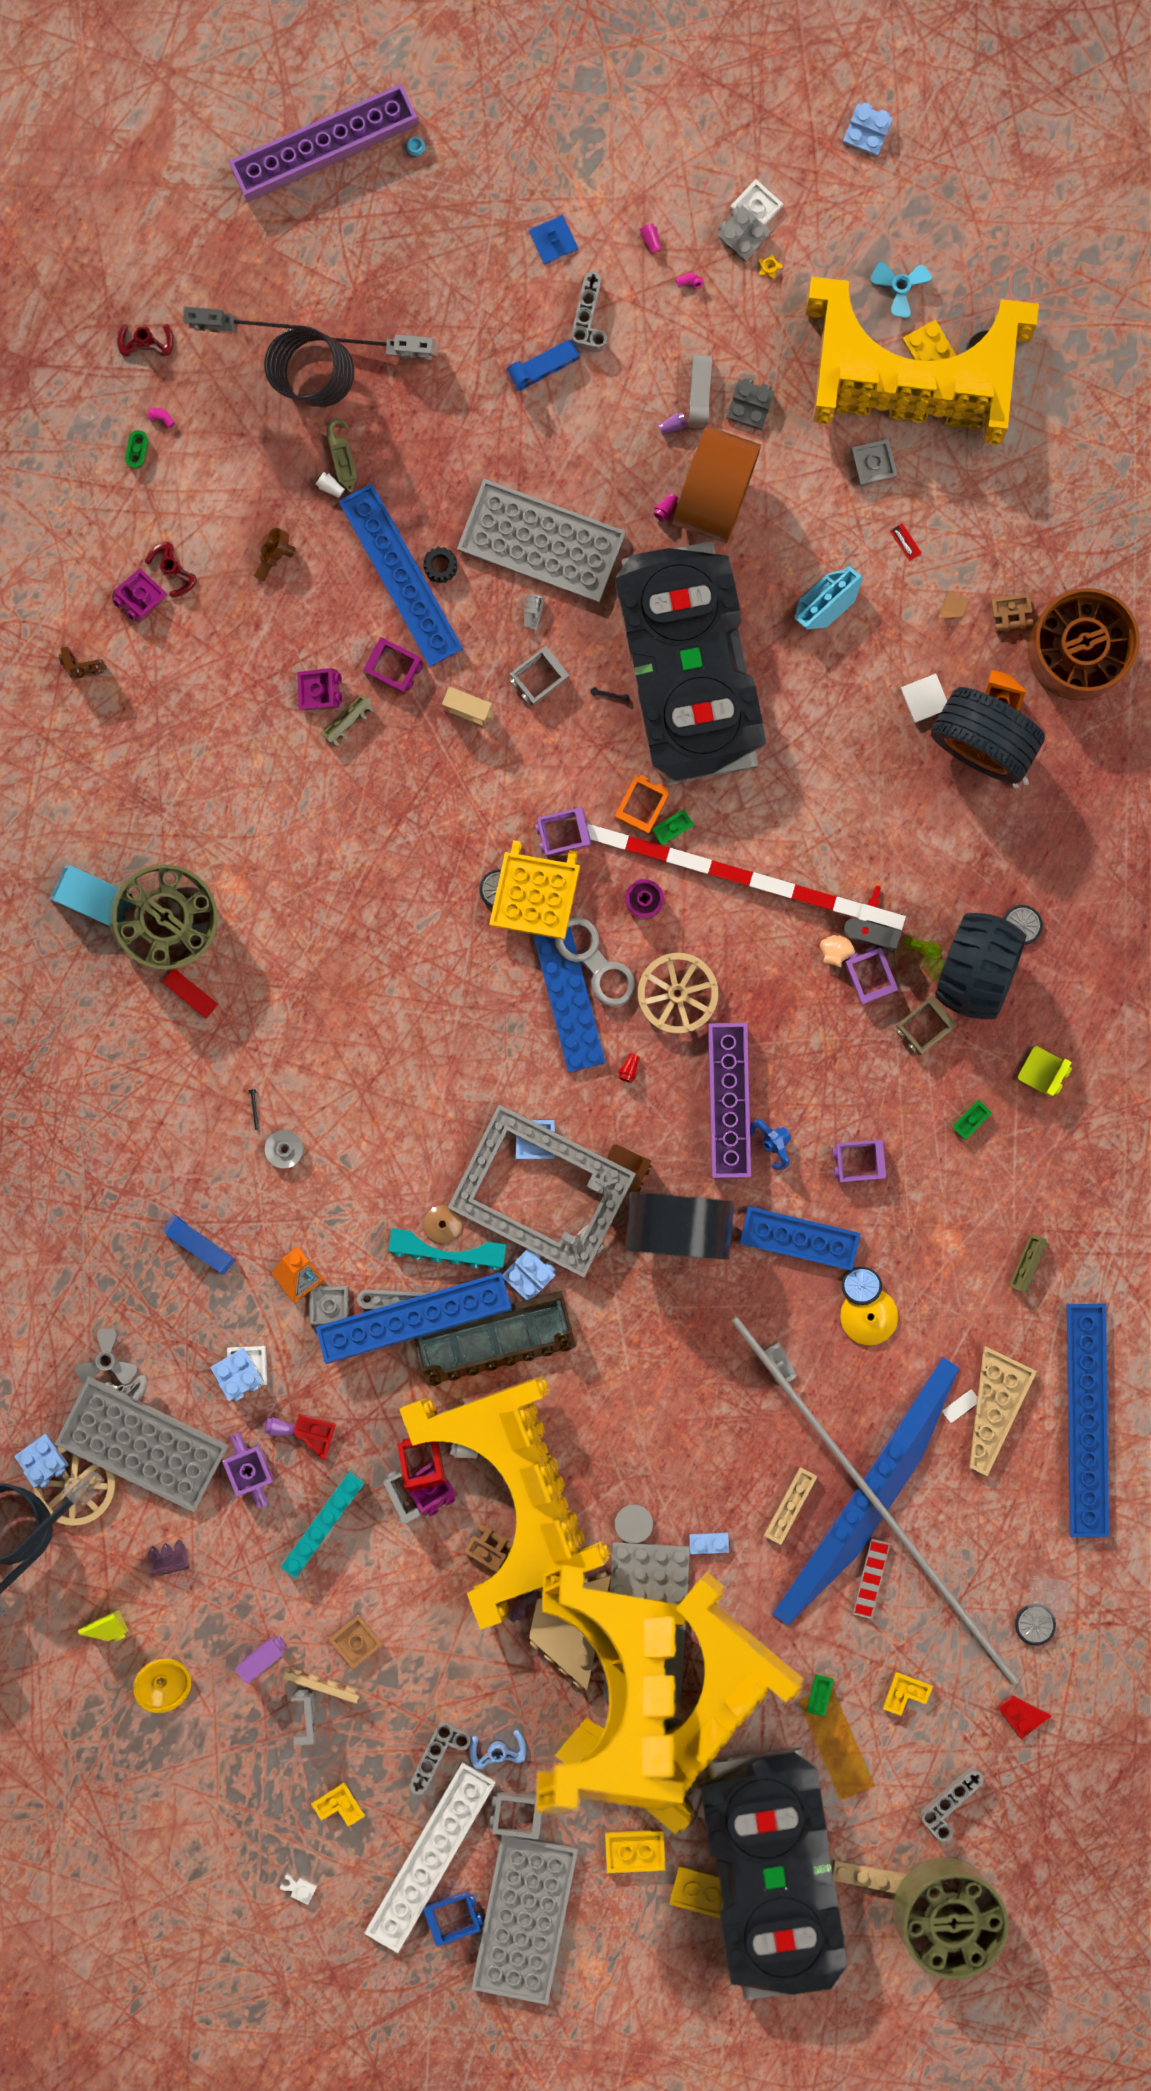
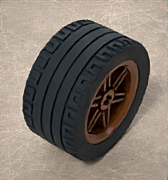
M967 687L954 689L931 729L933 740L949 754L979 772L1012 784H1017L1023 780L1045 741L1043 731L1024 714L990 695Z

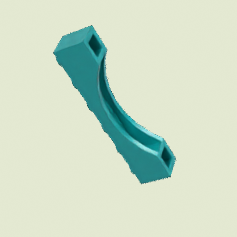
M391 1228L388 1251L392 1252V1256L403 1257L405 1253L412 1254L411 1258L422 1260L423 1256L431 1257L430 1261L442 1262V1259L450 1260L449 1264L461 1265V1262H468L469 1267L480 1268V1264L488 1265L487 1269L499 1271V1267L504 1265L506 1244L486 1242L471 1250L448 1252L427 1245L412 1231Z
M351 1470L348 1472L280 1568L295 1579L366 1481Z

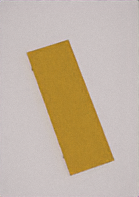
M833 1686L825 1717L806 1712L809 1695L798 1699L840 1800L842 1801L875 1787Z

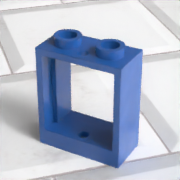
M468 1890L425 1905L423 1910L436 1947L481 1931L483 1920L481 1914L476 1913L474 1908L477 1905L473 1894L470 1895ZM465 1899L474 1924L443 1935L434 1910Z

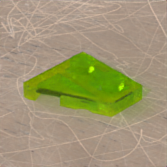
M906 936L903 944L934 960L939 958L943 951L939 948L940 945L931 940L927 942Z

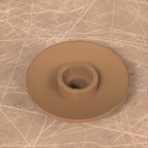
M447 1205L433 1207L424 1218L425 1233L434 1242L449 1243L456 1239L461 1232L462 1220L459 1213L449 1209ZM442 1220L446 1222L444 1228L439 1227V1222Z

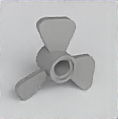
M99 1329L97 1331V1338L102 1352L96 1356L95 1361L75 1366V1372L83 1383L86 1382L88 1376L94 1379L100 1370H112L122 1384L130 1383L137 1373L138 1368L135 1364L117 1361L116 1354L112 1352L117 1337V1332L114 1329ZM104 1355L109 1356L111 1359L109 1366H105L102 1363Z

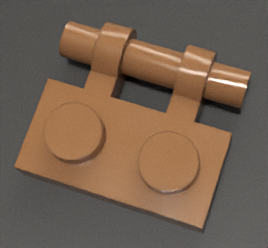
M1029 594L991 599L993 619L1001 618L1002 623L994 624L995 631L1009 632L1010 629L1019 628L1023 630L1026 627L1033 626V619H1025V614L1032 613ZM1018 615V621H1008V617Z
M481 1523L477 1530L483 1533L482 1537L479 1538L473 1535L463 1552L497 1572L507 1556L501 1552L502 1547L504 1546L510 1550L513 1543L507 1540L508 1537L505 1535L501 1536L493 1531V1528L489 1525L486 1527ZM488 1537L498 1543L496 1547L486 1542Z

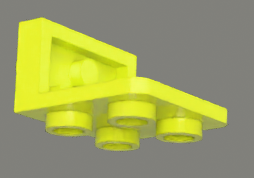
M1035 1046L1018 1075V1080L1052 1097L1054 1094L1058 1095L1063 1085L1060 1083L1064 1077L1067 1078L1072 1068L1069 1066L1072 1062L1067 1059H1060Z

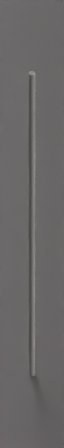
M735 1317L731 1322L1007 1679L1013 1686L1016 1685L1019 1680L739 1318Z

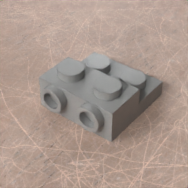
M742 205L740 208L737 206L730 214L732 218L728 222L724 221L718 227L720 232L717 235L748 261L772 231Z

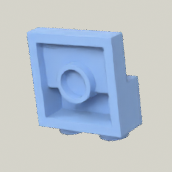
M868 103L857 104L842 143L877 157L893 118L885 110H880L879 112L873 110V107Z
M529 1249L502 1275L526 1300L534 1298L555 1276L553 1272L556 1270L550 1263L546 1262L544 1264L540 1260L542 1256Z
M245 1348L240 1349L210 1367L228 1401L232 1399L234 1402L244 1397L243 1393L249 1389L251 1392L261 1387L260 1383L264 1381Z
M45 1433L14 1456L23 1468V1473L33 1488H44L50 1483L49 1479L53 1476L59 1477L66 1471L64 1468L69 1465L56 1445H54L48 1433Z

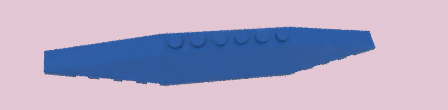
M942 1357L863 1478L887 1511L922 1460L959 1370L958 1366ZM859 1486L838 1517L835 1518L772 1613L773 1616L785 1624L789 1625L859 1555L883 1517Z

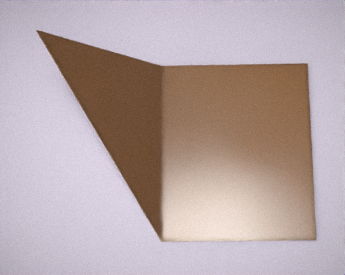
M948 591L939 618L963 617L969 599Z

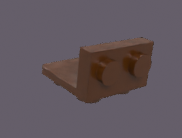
M60 648L62 653L59 654L61 666L63 665L68 675L74 677V679L83 678L87 673H92L93 675L101 674L104 672L103 670L107 669L103 659L75 664L74 654L70 648Z
M614 1144L607 1159L636 1173L628 1193H639L644 1184L642 1182L644 1175L647 1176L652 1168V1165H650L651 1160Z

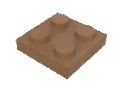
M359 1614L328 1639L352 1669L356 1668L383 1645L382 1641Z

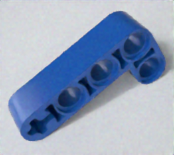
M567 340L523 364L521 361L511 364L507 367L506 374L515 391L518 392L576 362L581 356L572 340Z
M175 1214L170 1217L162 1228L168 1237L223 1275L226 1274L236 1260L226 1251L191 1228Z

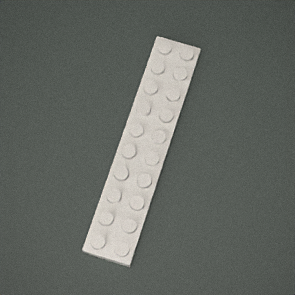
M461 1763L364 1934L396 1953L400 1951L494 1787L495 1780L466 1763Z

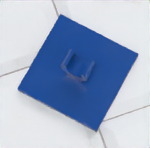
M563 215L529 229V233L544 264L578 250V246Z

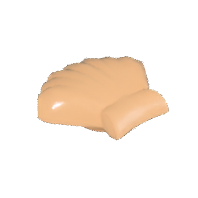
M829 936L820 943V948L825 956L823 960L825 964L841 967L842 962L855 953L852 943L842 936Z

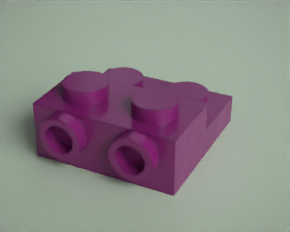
M139 568L113 591L112 602L117 608L122 607L131 621L136 620L140 623L167 597V593Z
M327 668L297 672L299 710L340 708L343 695L339 692L342 676L338 673V670Z
M434 1461L410 1476V1479L436 1473ZM447 1478V1483L409 1492L424 1516H433L439 1512V1507L444 1504L448 1506L455 1501L454 1497L458 1494Z

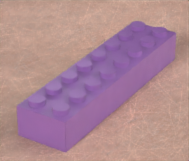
M709 1023L711 1178L751 1177L747 1023Z

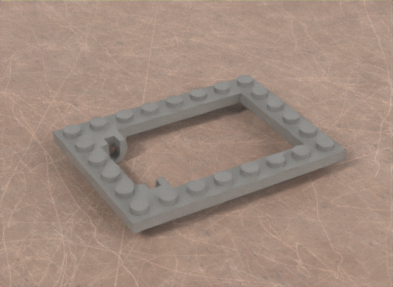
M499 1104L448 1208L585 1277L636 1173ZM508 1131L592 1173L587 1186L604 1194L582 1239L564 1231L560 1241L557 1242L474 1199Z

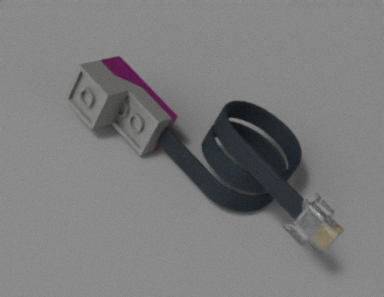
M90 1471L82 1479L76 1478L63 1490L68 1499L51 1515L42 1500L31 1491L7 1483H0V1493L6 1491L18 1492L30 1504L36 1519V1530L14 1551L0 1557V1564L4 1565L22 1562L0 1583V1594L47 1549L52 1538L53 1524L73 1504L80 1502L81 1506L84 1507L97 1494L95 1489L104 1481L98 1473ZM0 1596L1 1617L10 1607Z

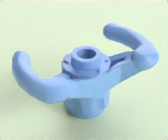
M519 1730L514 1731V1736L520 1748L519 1753L507 1749L503 1742L495 1741L489 1746L488 1752L481 1759L477 1758L476 1754L478 1738L476 1736L472 1737L469 1746V1756L474 1768L481 1770L489 1763L507 1760L517 1764L523 1763L526 1760L527 1747ZM499 1748V1751L502 1752L500 1754H496L495 1749Z

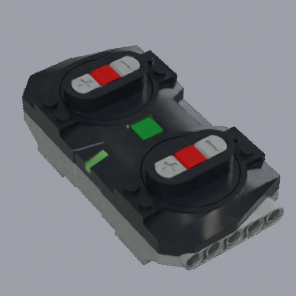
M706 542L675 549L666 548L630 555L629 558L623 559V567L615 578V585L652 769L665 777L666 785H672L759 767L756 752L765 747L766 739L756 685L754 684L753 677L747 674L739 636L742 619L729 556L716 554L714 542Z
M802 1748L783 1749L708 1762L709 1778L699 1783L711 1856L716 1859L722 1895V1901L718 1908L731 1985L742 1986L744 1999H756L782 1994L796 1995L832 1989L833 1986L839 1984L838 1979L848 1967L836 1887L831 1869L822 1795L815 1764L803 1756Z

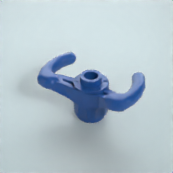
M763 1120L753 1121L750 1124V1134H755L756 1128H758L765 1135L763 1139L764 1148L768 1152L777 1153L781 1163H773V1169L785 1170L790 1163V1159L786 1155L785 1146L789 1144L791 1134L785 1127H778L772 1130L767 1127Z

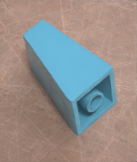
M65 865L50 900L109 926L110 903L118 887L71 865ZM120 899L117 910V922H124L125 916L123 914L126 909H130L131 903Z

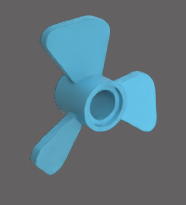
M880 262L874 269L870 281L874 285L891 287V293L895 297L891 307V314L895 317L908 318L911 311L906 296L911 286L930 282L932 275L925 266L919 265L909 276L905 274L895 276L885 262ZM903 283L906 288L903 290L898 289L896 284Z

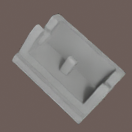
M779 1342L763 1350L787 1382L796 1378L797 1374Z

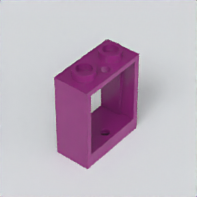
M380 637L363 672L405 694L406 690H411L414 684L412 679L415 673H420L423 664L421 663V657ZM386 647L414 661L402 685L374 671Z

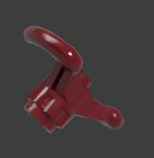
M123 324L118 332L117 345L120 354L128 357L135 350L142 349L156 350L162 356H168L172 352L174 338L168 324L163 325L167 338L165 346L154 338L148 327H138L133 335L134 338L126 346L124 338L128 326Z
M170 542L158 544L148 553L145 563L150 564L160 551H165L164 558L160 564L162 573L167 578L173 579L178 577L187 581L184 587L170 591V597H179L188 593L197 583L195 574L183 570L174 558L173 544Z

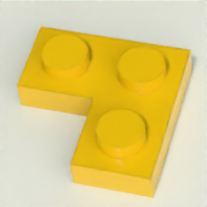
M895 1672L883 1709L902 1716L908 1698L927 1704L933 1686Z
M345 1782L311 1803L321 1821L334 1812L339 1811L349 1827L365 1816Z

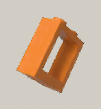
M635 775L615 815V819L649 836L669 796L668 788L658 783L657 785L650 783V779L643 775H640V777ZM637 783L662 795L649 824L623 812Z

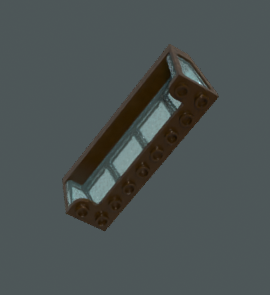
M562 1291L511 1304V1311L415 1338L419 1363L427 1386H436L447 1380L455 1381L466 1375L474 1376L485 1370L494 1371L504 1365L513 1366L516 1362L532 1361L535 1357H547L553 1355L554 1352H566L576 1347Z

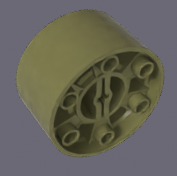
M155 865L134 872L119 885L110 903L109 926L117 946L131 960L150 968L175 969L193 962L207 950L217 928V906L210 889L196 874L175 865ZM157 871L159 888L146 893L136 879L144 874ZM167 873H172L175 876L174 883H166L165 875ZM182 876L193 882L199 889L188 899L176 891ZM132 887L137 888L139 891V895L135 899L131 898L128 894L129 889ZM167 897L176 902L181 910L182 921L180 922L176 919L169 909L162 908L153 899ZM198 897H202L206 901L203 908L196 906L195 902ZM120 899L136 905L134 921L117 922V910ZM144 912L151 916L157 925L169 930L172 935L168 937L153 935L144 923ZM208 912V926L205 934L191 929L194 913ZM158 913H160V914L166 913L165 918H166V920H168V921H165V920L160 921L161 917L159 916ZM131 926L133 928V935L131 937L124 936V927ZM140 935L152 943L145 959L136 955L127 946ZM194 935L200 938V944L196 947L190 943V939ZM181 941L190 954L181 960L170 963L168 946ZM157 950H161L164 953V958L161 961H156L154 958V953Z
M956 1858L928 1860L916 1866L905 1876L895 1894L893 1920L897 1933L915 1962L928 1973L950 1980L970 1978L989 1968L1001 1954L1007 1940L1009 1927L1005 1905L987 1878L970 1863ZM959 1878L957 1890L943 1888L941 1880ZM976 1885L972 1892H968L970 1886ZM932 1888H938V1890L929 1895V1891ZM986 1888L991 1895L992 1904L979 1908L974 1901ZM922 1894L926 1898L922 1913L911 1911L914 1902ZM950 1903H959L962 1905L952 1906L950 1905ZM913 1924H920L918 1928L911 1930ZM981 1929L987 1930L983 1938L977 1943L976 1939ZM938 1931H950V1933H942ZM926 1933L930 1942L920 1952L911 1945L909 1939ZM961 1951V1954L958 1956L946 1958L948 1952Z

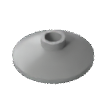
M276 1131L269 1136L265 1143L266 1158L275 1167L290 1168L296 1165L302 1157V1141L292 1131ZM282 1146L288 1147L286 1153L281 1151Z

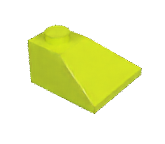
M120 1610L95 1620L78 1630L80 1635L105 1641L114 1639L115 1642L125 1638V1633L129 1631Z

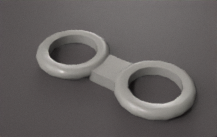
M580 917L569 918L568 927L579 925L588 930L591 936V945L587 952L574 954L566 949L562 939L555 938L556 948L559 953L569 961L582 962L593 975L591 981L592 991L601 1003L616 1007L629 1002L636 988L635 977L632 971L622 963L608 962L598 950L599 933L591 922ZM617 970L626 977L628 987L626 993L621 998H609L600 989V978L605 971Z

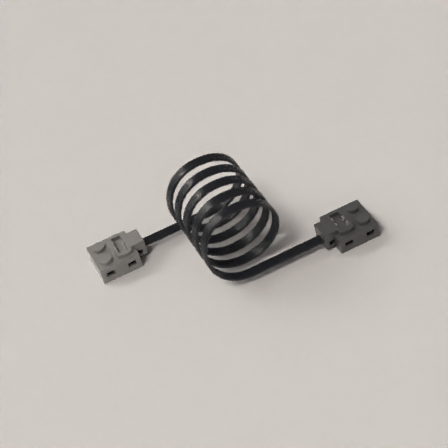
M184 306L183 323L188 324L189 328L195 331L207 330L216 333L237 334L238 324L288 328L289 330L282 332L271 342L266 351L264 360L266 378L272 388L279 394L312 407L332 406L343 400L352 387L354 381L353 360L348 350L340 342L386 346V355L410 359L420 357L423 360H432V357H438L439 342L430 337L395 335V339H387V342L332 338L308 326L238 320L237 317L232 316L230 313L225 314L224 310ZM326 341L333 355V371L330 380L317 393L307 396H296L287 380V367L291 356L299 347L306 343Z

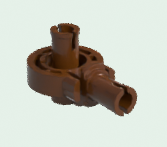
M273 528L263 537L261 556L259 557L261 563L254 577L265 582L271 567L277 566V561L283 555L289 558L293 557L296 548L288 544V532L280 528Z

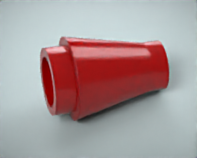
M629 1053L618 1071V1078L620 1080L632 1083L636 1079L639 1056Z

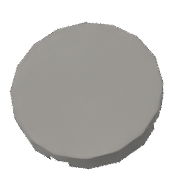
M630 1504L623 1507L617 1513L615 1529L622 1540L628 1543H639L650 1535L653 1529V1519L645 1507L638 1504Z

